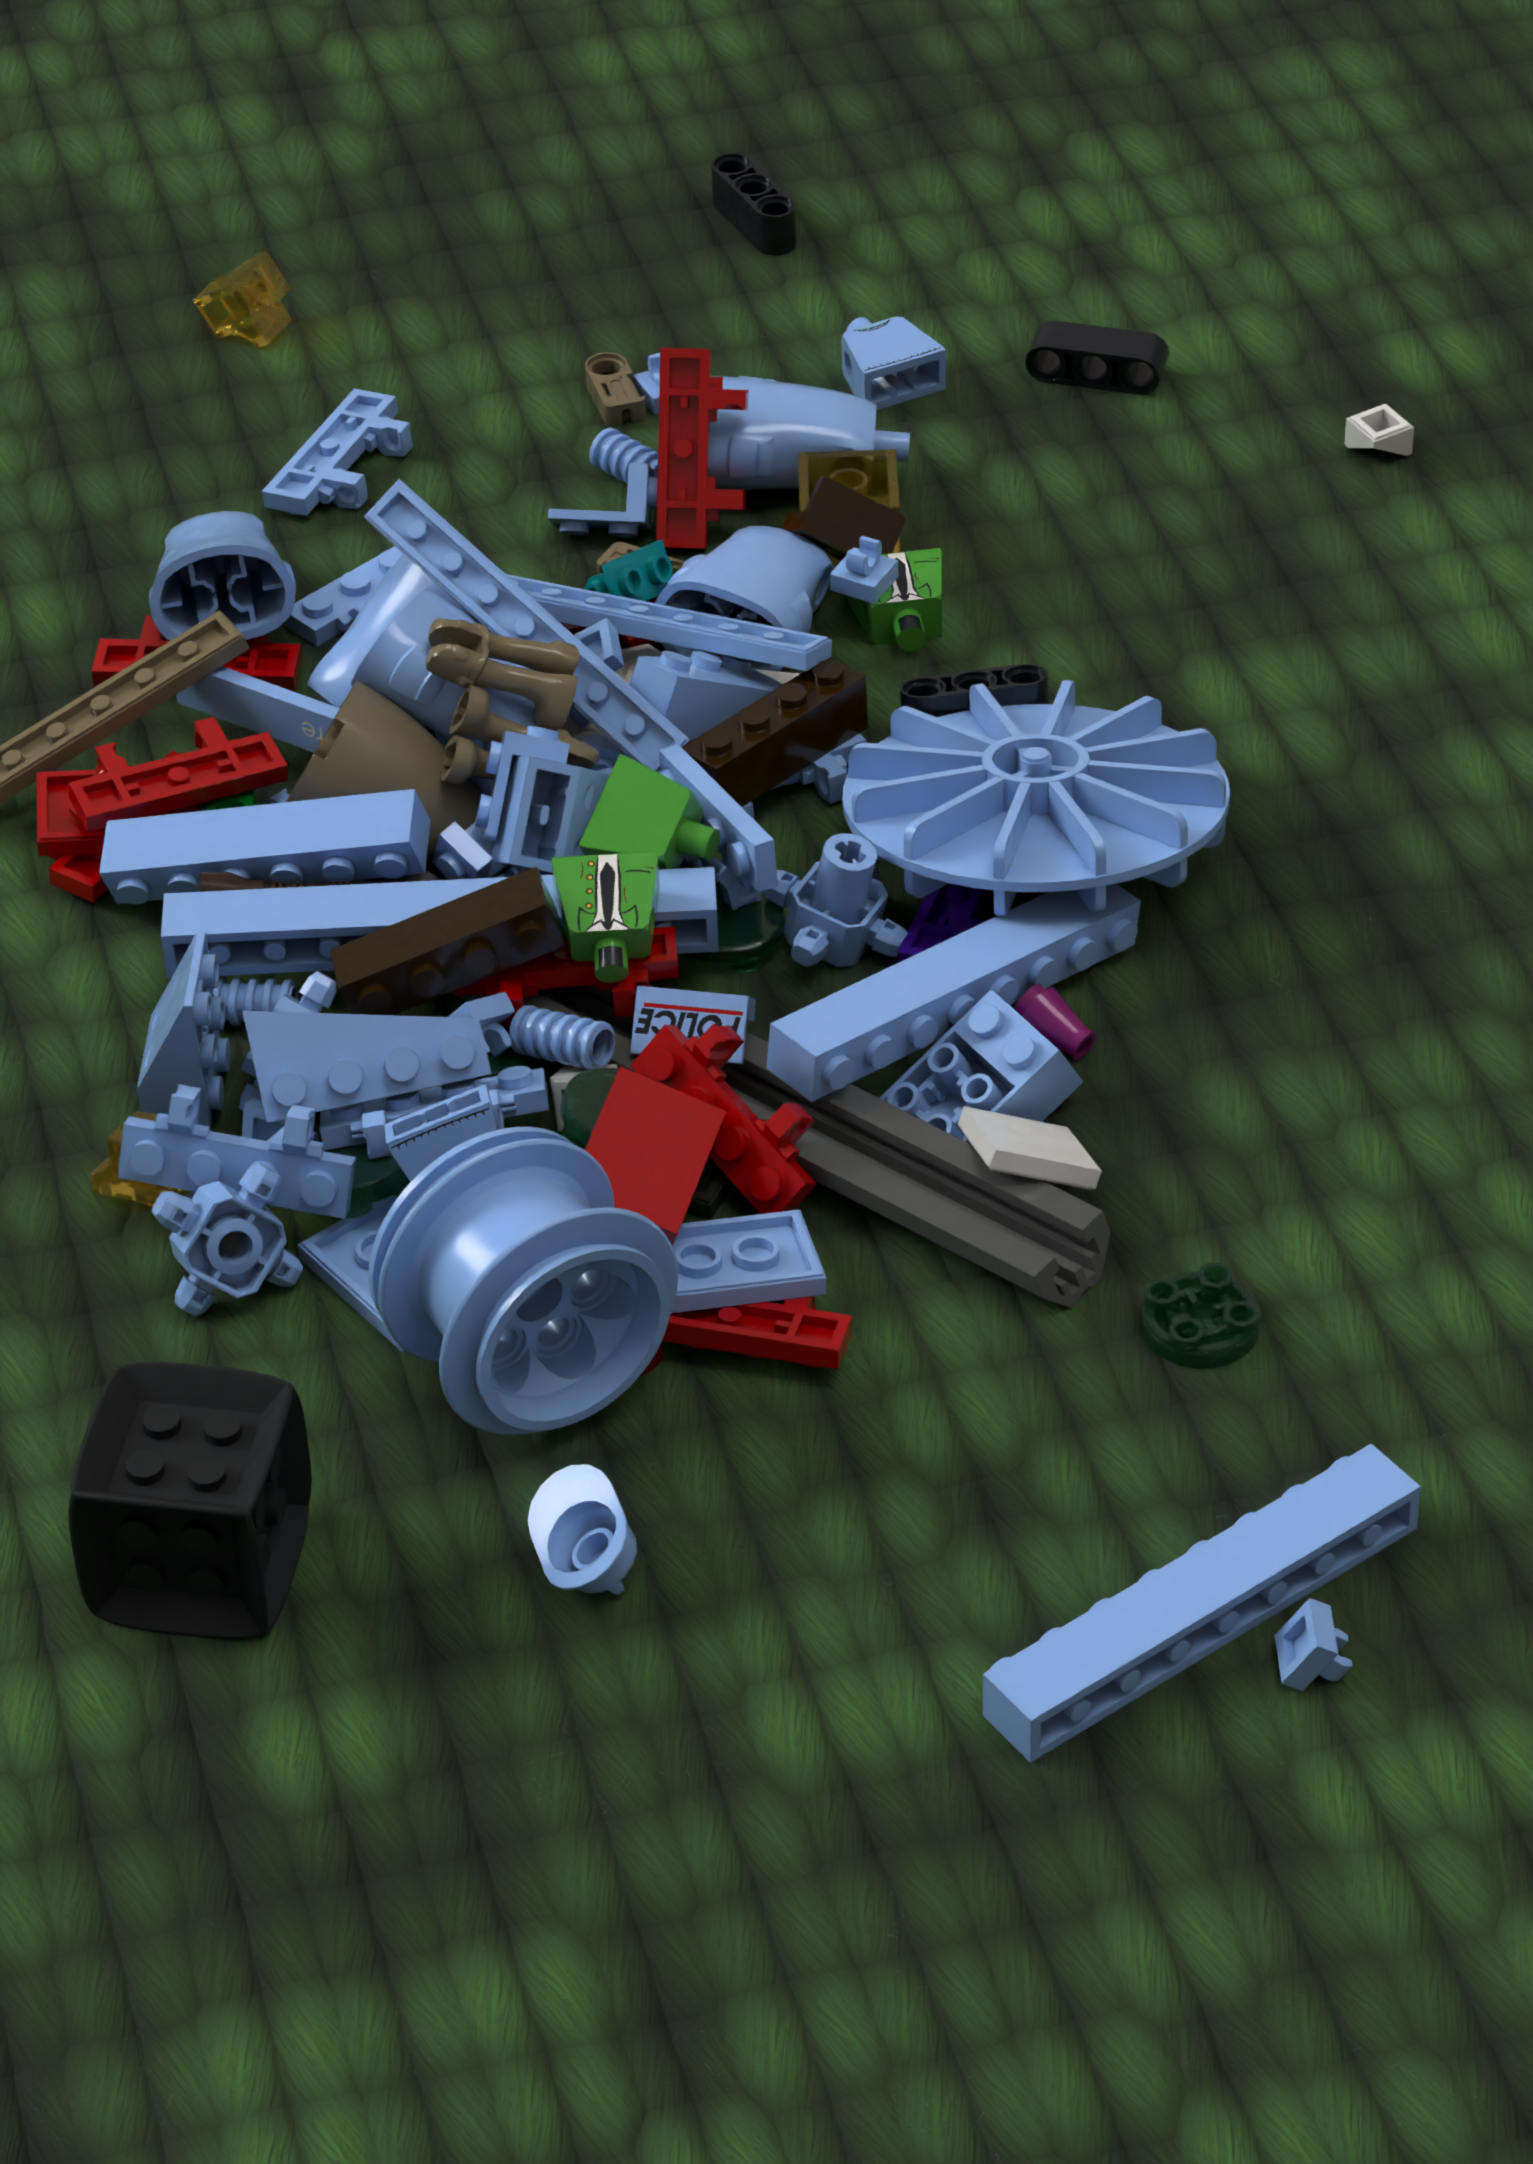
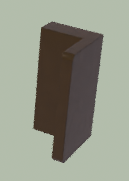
M825 476L818 478L805 511L788 513L782 529L805 537L822 548L827 555L842 561L847 552L853 547L860 548L859 538L861 536L881 541V554L893 553L906 519L903 515Z

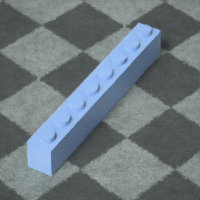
M1117 884L1107 885L1105 910L1091 913L1075 890L1047 892L1009 910L1007 916H996L770 1023L766 1069L810 1102H813L938 1041L991 989L1007 1004L1012 1005L1018 1002L1021 996L1034 985L1040 984L1046 989L1135 945L1141 900Z
M1369 1444L1351 1456L1339 1458L1329 1469L1304 1484H1296L1290 1487L1282 1497L1260 1510L1246 1513L1233 1526L1211 1539L1197 1542L1187 1553L1164 1567L1148 1571L1132 1586L1111 1598L1099 1600L1088 1612L1062 1627H1055L1047 1631L1039 1641L1012 1657H1004L998 1660L988 1671L983 1673V1717L1030 1763L1416 1530L1421 1486L1373 1444Z

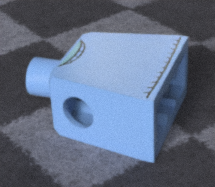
M896 316L875 323H871L865 317H859L848 325L847 330L841 336L843 375L853 394L877 404V410L946 389V349L904 317Z
M486 1084L384 1124L388 1149L410 1182L429 1164L457 1145L484 1133L498 1130L490 1093Z

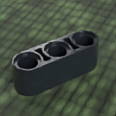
M725 153L715 157L711 164L714 207L763 254L779 256L792 252L796 248V206L794 200L746 155Z
M1047 321L1037 329L1026 355L1025 365L1031 376L1047 383L1138 395L1153 392L1160 382L1169 357V348L1164 339L1149 332L1064 321Z
M1018 664L912 678L900 685L901 707L908 706L935 717L970 710V686L981 683L986 686L1000 706L1049 704L1048 671L1039 665Z

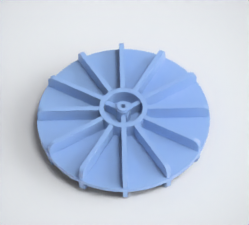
M1063 680L1053 704L1000 706L983 683L970 686L969 691L970 710L935 717L914 708L902 706L891 714V736L879 743H859L852 748L848 756V774L843 785L842 802L845 820L852 834L861 836L872 843L877 852V861L886 860L904 869V885L909 895L923 898L948 883L994 890L995 916L1008 915L1017 892L1075 890L1090 912L1095 913L1104 911L1106 908L1107 885L1144 877L1167 887H1175L1186 880L1187 857L1202 847L1213 848L1218 846L1225 835L1226 817L1230 805V788L1226 773L1216 759V739L1208 730L1203 728L1178 732L1162 725L1161 702L1150 696H1144L1118 711L1075 706V682Z

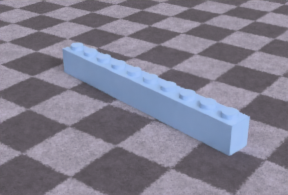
M715 868L660 869V890L654 928L675 926L677 954L719 952ZM541 875L557 908L563 934L565 935L555 897L553 875ZM509 877L164 893L161 942L167 978H172L197 931H206L209 954L218 955L219 976L334 970L331 949Z

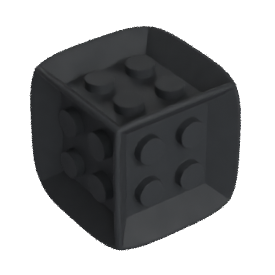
M160 1361L129 1363L119 1366L112 1373L101 1391L79 1448L72 1475L68 1509L70 1540L80 1591L86 1606L94 1616L129 1628L207 1638L245 1639L268 1633L282 1610L300 1558L307 1531L312 1486L310 1452L303 1407L299 1395L291 1383L274 1376L253 1371Z

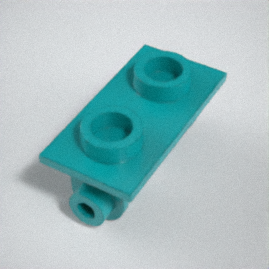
M663 540L655 541L602 564L604 573L590 577L585 590L647 601L659 596L673 576L672 564L667 556Z

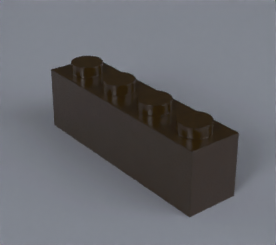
M831 658L820 661L813 668L804 671L709 731L704 732L682 748L743 807L868 728L866 676Z
M536 866L333 948L330 951L337 986L351 1014L396 1015L567 945L557 908Z

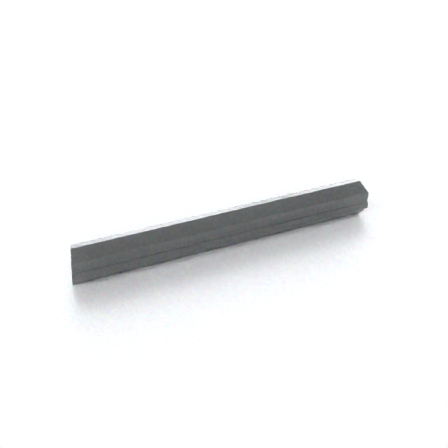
M425 870L423 874L404 875L396 879L383 877L353 880L351 882L355 884L359 881L362 884L366 881L369 884L371 881L374 883L381 881V883H384V881L391 883V881L412 882L444 879ZM649 983V987H657ZM587 985L560 987L537 991L538 996L524 997L525 1006L532 1005L539 1009L546 1008L553 1012L559 1011L567 1015L573 1014L581 1018L587 1017L595 1021L609 1023L615 1034V1049L608 1064H617L618 1070L622 1066L635 1072L630 1067L639 1056V1054L630 1053L634 1016L615 1018L613 989L599 990V986ZM464 995L459 997L466 1001H472L487 997V995ZM747 1031L743 1064L726 1063L721 1068L727 1075L725 1078L727 1084L759 1119L768 1120L784 1103H796L801 1105L815 1120L796 1142L795 1146L800 1153L795 1160L818 1183L1043 1299L1072 1308L1082 1298V1294L1088 1288L1092 1289L1102 1279L1110 1229L1104 1212L1095 1206L1045 1181L990 1170L971 1144L850 1083L839 1090L810 1102L766 1069L768 1042Z

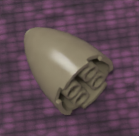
M357 680L286 802L415 789L431 820L426 869L439 870L432 863L439 834L454 821L464 831L476 821L481 793L471 778L462 785L441 781L445 746L398 705Z

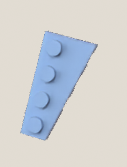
M242 1011L267 1123L286 1119V1115L292 1105L316 1109L315 1112L491 1074L479 1018Z

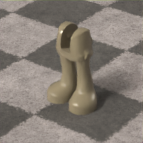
M439 618L432 622L428 632V640L432 648L428 651L426 670L462 688H468L471 684L481 688L506 691L523 696L535 704L534 718L538 727L554 731L562 729L572 707L578 681L577 677L573 676L579 660V652L575 645L563 641L546 643L504 637L489 632L483 624L469 623L461 619ZM489 658L507 661L529 669L502 664Z
M470 684L468 688L464 689L450 724L449 733L455 736L448 741L443 752L441 781L462 785L470 777L494 780V774L485 773L489 751L479 748L469 739L501 743L502 735L505 731L526 735L528 726L504 719L490 711L489 694L484 689ZM556 730L560 732L558 741L570 744L566 764L587 769L596 768L600 752L588 744L573 738L567 730Z

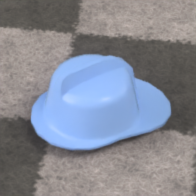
M588 1464L570 1465L556 1471L539 1487L531 1501L528 1515L530 1537L542 1564L544 1574L553 1586L563 1590L577 1589L590 1594L608 1590L616 1595H620L625 1591L622 1579L625 1578L632 1568L637 1555V1542L634 1533L627 1523L624 1510L613 1484L603 1471Z

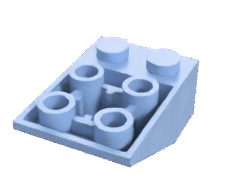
M512 756L497 837L494 841L491 856L493 858L492 863L524 870L537 866L540 873L553 875L552 857L584 856L579 843L610 775L533 756Z
M197 931L151 1014L136 1090L141 1119L156 1121L158 1113L169 1114L171 1095L177 1092L179 1084L202 1088L198 1115L199 1125L210 1126L211 1129L214 1110H222L224 1082L220 1072H229L231 1050L229 1039L220 1038L219 1030L224 1029L225 1003L223 997H215L214 988H217L219 983V959L217 954H209L206 931Z
M991 989L911 1066L880 1099L971 1144L958 1126L963 1106L1043 1122L1083 1083V1080L1057 1047Z

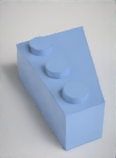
M662 651L661 656H638L629 685L690 740H694L743 708L777 689L783 683L751 668L752 660L727 655L716 657L701 651H693L691 657H686L672 651Z

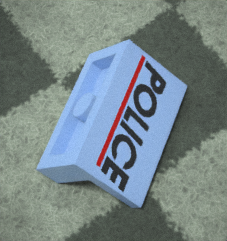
M637 986L630 1053L640 1054L664 1025L677 1026L687 1039L692 1036L700 1038L712 1024H717L718 1026L729 1025L744 1042L726 1063L743 1064L747 1021L754 1022L756 999L744 995Z

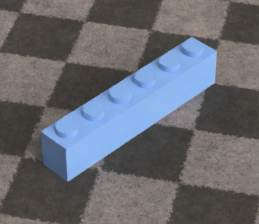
M415 789L110 820L106 824L99 874L117 904H142L146 901L163 900L164 893L200 892L201 872H231L250 880H264L269 882L270 885L272 882H276L277 885L279 882H283L284 885L286 882H290L291 885L293 882H297L298 885L300 882H304L305 885L307 882H311L313 885L314 882L319 884L321 882H339L341 884L342 882L349 883L353 880L383 877L396 879L404 875L425 873L431 820Z

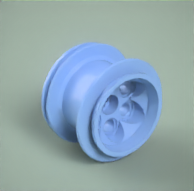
M510 1127L484 1133L457 1145L429 1164L402 1191L386 1214L372 1247L368 1271L371 1297L387 1331L394 1341L411 1355L425 1361L439 1363L442 1390L454 1412L474 1428L492 1434L509 1436L537 1433L574 1424L597 1413L623 1394L638 1379L656 1354L666 1332L678 1287L677 1260L673 1247L665 1233L647 1217L630 1210L615 1208L610 1180L603 1167L591 1154L574 1145L566 1137L537 1127Z

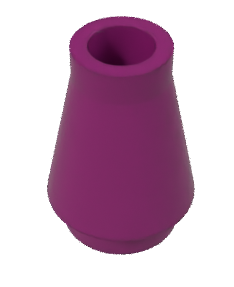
M1040 984L1034 985L1021 996L1014 1007L1016 1012L1055 1047L1076 1061L1080 1060L1090 1051L1096 1040V1034L1085 1026L1055 988L1045 989Z

